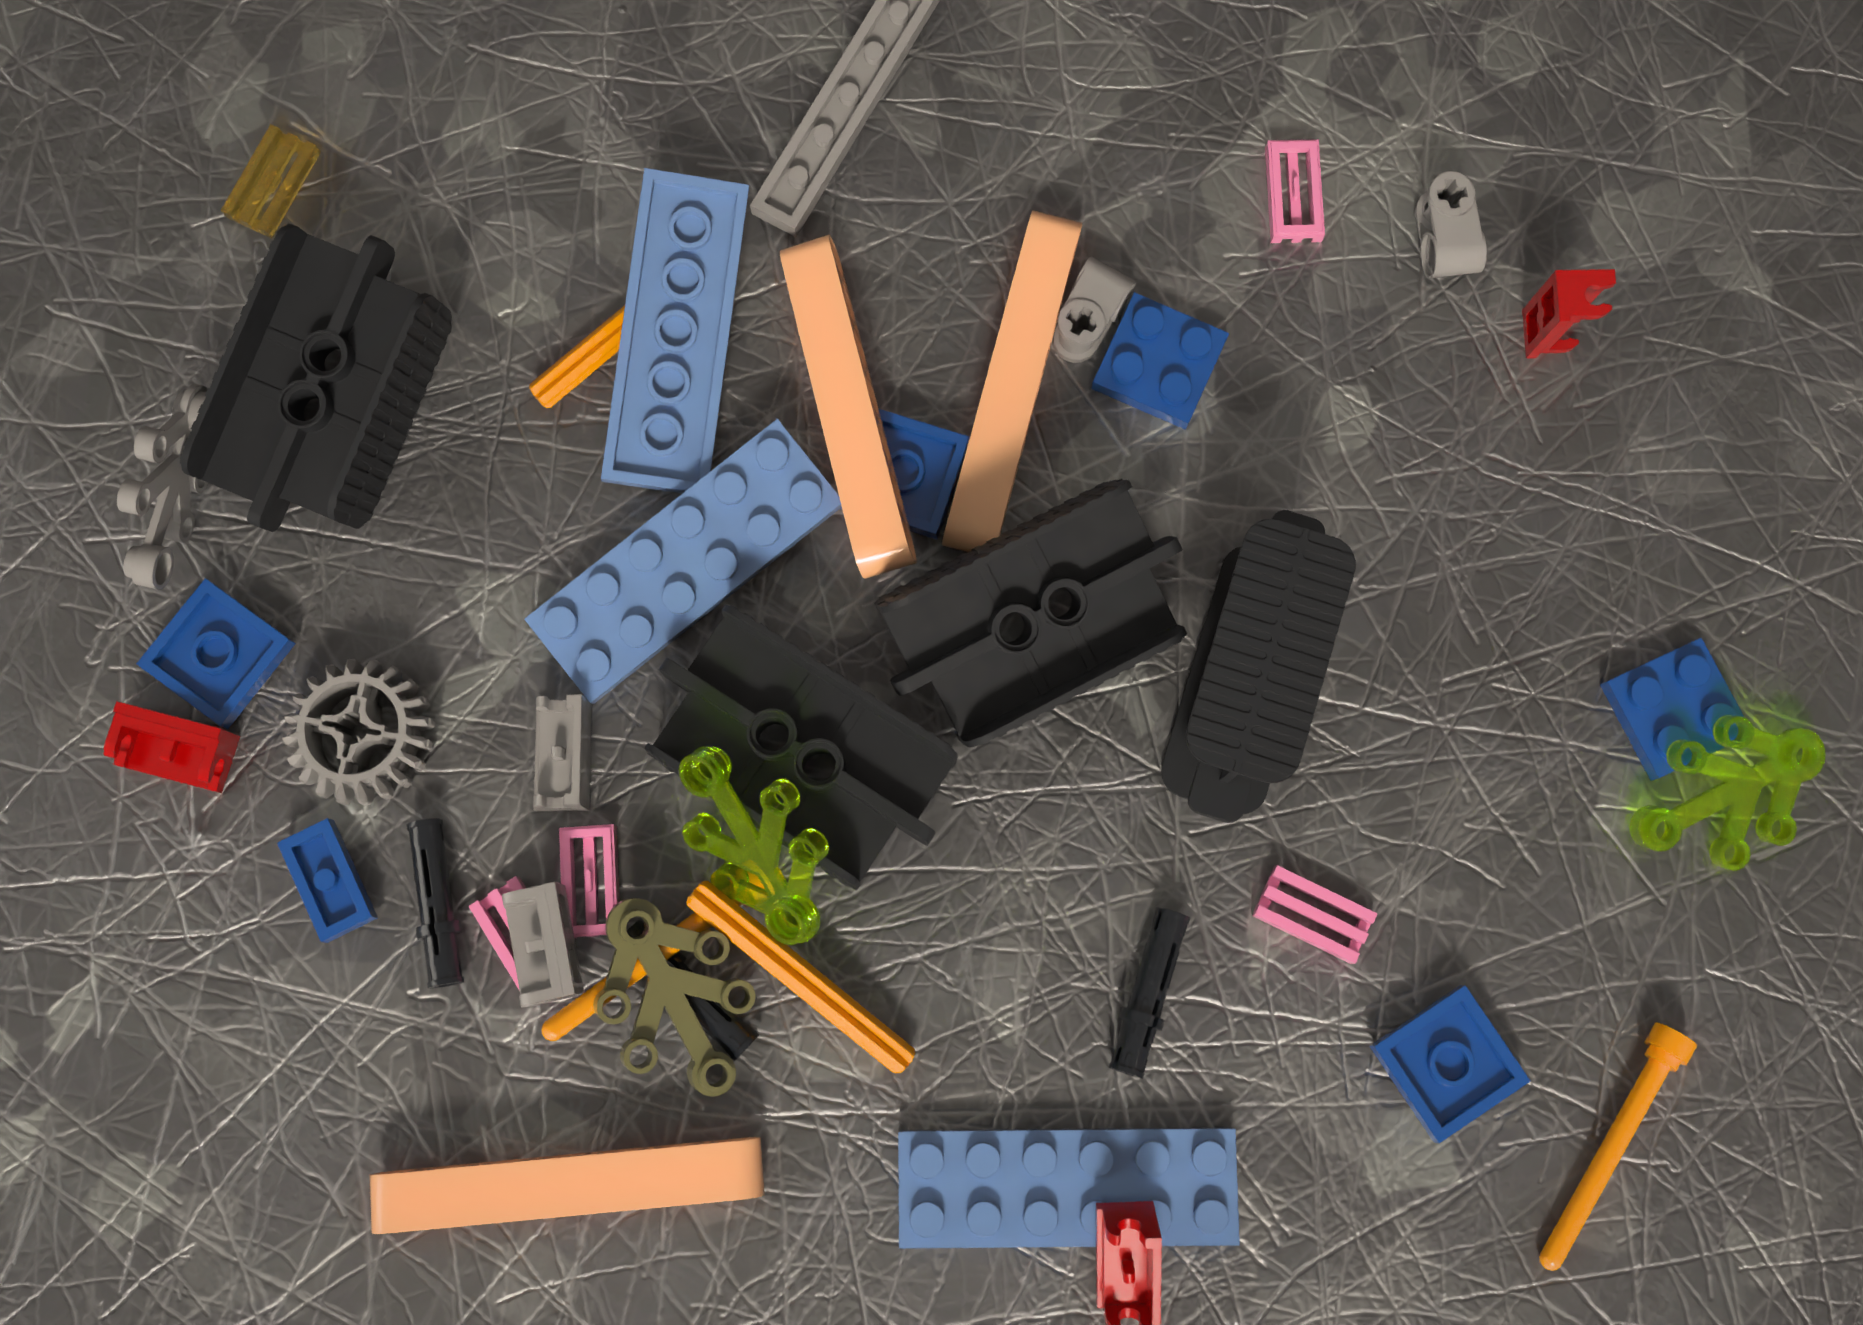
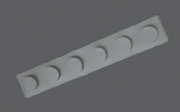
M876 0L750 204L753 215L797 237L940 0Z

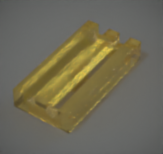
M270 124L223 205L221 212L228 219L272 238L321 153L315 144L307 140L304 143L300 141L298 136L289 132L284 134L280 128ZM294 152L298 153L297 158L295 159L293 165L291 166L289 172L287 173L285 179L283 180L269 207L264 213L262 219H256L261 209L263 208L265 202L267 201L269 195L274 194L279 183L281 182L280 176L286 168L292 155L294 154Z

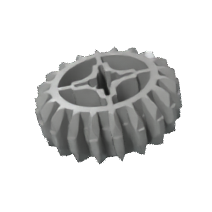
M347 659L344 674L335 665H326V682H322L314 676L307 678L308 686L313 692L309 697L299 693L292 695L293 701L302 706L299 715L290 713L284 716L285 722L296 726L297 729L296 732L282 737L285 745L299 748L287 758L291 766L296 768L304 767L298 777L299 780L306 785L317 783L315 793L323 798H328L335 793L336 802L343 805H349L354 796L357 798L358 803L365 806L371 805L375 791L381 798L389 800L394 796L392 781L405 788L412 786L411 778L405 771L409 766L420 771L425 769L426 763L416 757L418 749L428 751L434 748V743L431 740L421 736V732L430 731L435 727V721L430 717L419 716L430 707V702L427 698L423 696L414 697L419 689V685L412 679L402 681L403 672L395 666H391L384 671L383 664L374 659L369 660L364 669L356 659ZM380 692L386 694L395 707L398 716V730L390 729L382 724V707L378 705ZM351 695L347 708L339 714L329 715L330 711L340 701ZM362 723L380 735L366 733L363 739L357 736L358 740L339 729L353 731L356 725L362 728ZM322 734L335 738L337 742L336 758L341 760L338 772L325 757L322 747ZM383 748L392 749L380 764L368 771L362 772V768H368L371 757L377 751Z

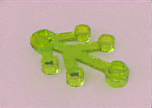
M1735 715L1720 717L1713 727V736L1719 745L1733 749L1746 747L1768 756V758L1751 767L1708 753L1702 744L1695 741L1680 739L1673 742L1666 754L1667 762L1673 770L1687 774L1700 773L1723 782L1670 810L1655 805L1641 807L1634 813L1630 821V834L1633 840L1638 845L1654 851L1669 850L1680 840L1682 830L1730 805L1720 836L1711 844L1710 858L1718 867L1731 871L1741 870L1750 860V848L1744 839L1761 789L1776 781L1768 811L1763 813L1756 822V833L1766 843L1778 846L1789 844L1795 838L1797 832L1796 822L1790 815L1801 782L1814 778L1821 771L1825 762L1824 744L1813 731L1803 728H1790L1776 736L1753 728L1752 723L1745 717ZM1736 723L1738 735L1731 741L1728 731L1730 726ZM1689 747L1692 752V759L1684 766L1681 759L1682 753ZM1802 747L1803 755L1800 763L1798 764L1796 755L1798 750ZM1779 820L1781 824L1780 832L1773 837L1771 832L1772 825L1775 821ZM1662 821H1665V831L1659 839L1656 829ZM1733 844L1735 853L1733 858L1727 862L1725 851Z
M702 746L697 748L680 762L679 776L681 782L695 796L702 798L712 797L736 840L721 833V827L712 815L699 813L683 826L682 835L686 844L695 851H707L727 861L711 874L710 882L730 899H735L765 914L766 927L777 941L786 945L809 941L820 928L819 911L809 898L815 866L827 856L829 845L824 835L818 830L808 828L799 833L789 843V854L793 864L789 881H786L778 867L787 815L797 808L800 803L798 789L789 780L777 779L762 790L760 804L763 812L758 832L728 781L732 769L728 755L718 747ZM776 794L783 799L784 804L778 800ZM805 844L811 848L813 853L807 850ZM747 871L758 876L765 889L750 883Z

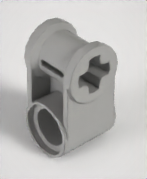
M1447 171L1441 173L1431 182L1428 191L1420 196L1414 209L1420 240V258L1423 272L1429 279L1480 273L1486 264L1487 247L1480 225L1474 186L1465 175L1459 172Z
M1092 256L1089 257L1060 311L1057 320L1058 325L1053 335V347L1056 353L1065 361L1072 363H1082L1089 360L1096 353L1112 323L1116 322L1133 292L1137 280ZM1077 328L1084 329L1080 335L1074 334Z

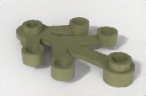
M628 898L620 901L611 909L606 919V935L609 942L614 946L615 952L604 988L596 995L593 1002L596 1016L608 1024H619L629 1016L631 1001L626 994V990L638 958L648 979L630 1039L623 1044L620 1050L622 1064L636 1074H644L653 1069L658 1059V1052L653 1043L663 1009L665 1008L691 1056L687 1066V1077L692 1087L710 1097L724 1094L735 1081V1064L727 1054L718 1049H713L685 994L720 1003L724 1009L731 1013L743 1014L754 1005L756 998L755 990L750 983L742 979L732 978L724 981L671 967L668 965L658 945L693 952L700 962L708 965H718L729 954L730 944L724 934L714 930L696 932L663 923L657 907L647 900ZM640 916L645 923L644 931L640 936L632 938L627 933V923L631 918ZM715 937L719 942V951L715 956L707 958L702 951L703 944L708 938ZM742 986L745 991V998L740 1005L732 1006L728 1000L729 993L734 987ZM610 996H619L622 1003L620 1011L616 1015L606 1016L603 1012L604 1001ZM638 1045H645L648 1050L646 1061L640 1065L631 1064L630 1053L632 1049ZM714 1064H720L723 1069L722 1078L717 1083L709 1084L706 1080L708 1068Z

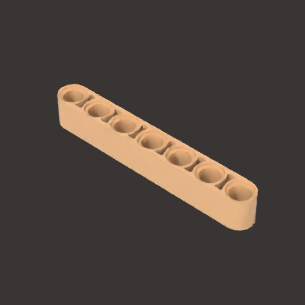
M1034 210L1031 212L947 520L942 546L970 552L972 551L971 549L987 543L986 541L997 538L1001 534L1078 245L1082 222Z
M828 234L780 250L781 263L852 550L862 577L867 579L916 564L917 558L844 272L831 235Z
M761 1137L437 1166L370 1174L372 1234L724 1202L765 1196Z

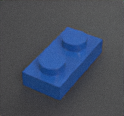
M326 818L277 842L321 942L329 943L378 918L334 820Z

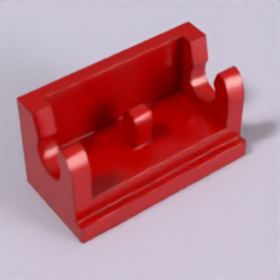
M1615 269L1555 270L1522 309L1526 358H1537L1541 353H1566L1573 350L1579 344L1578 339L1569 338L1562 340L1560 338L1573 324L1579 323L1581 320L1600 319L1612 310V305L1605 303L1592 305L1591 303L1604 289L1612 288L1616 284Z
M116 701L113 709L115 714L105 740L103 752L104 756L115 758L113 765L222 793L240 736L214 726Z
M1153 1201L1096 1203L1097 1308H1103L1106 1325H1121V1319L1134 1318L1139 1321V1325H1161L1162 1237Z

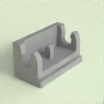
M582 694L566 695V700H550L546 696L536 697L534 811H590L592 704Z
M554 881L502 894L519 984L521 1008L582 995L584 988L565 885Z

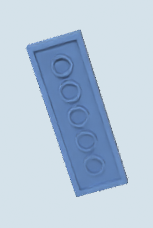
M644 168L601 473L602 482L684 493L711 471L748 201V184Z
M776 419L524 620L587 700L595 704L842 508L840 497L781 422Z
M1235 1128L898 1131L899 1249L1096 1247V1203L1153 1201L1162 1237V1246H1240Z

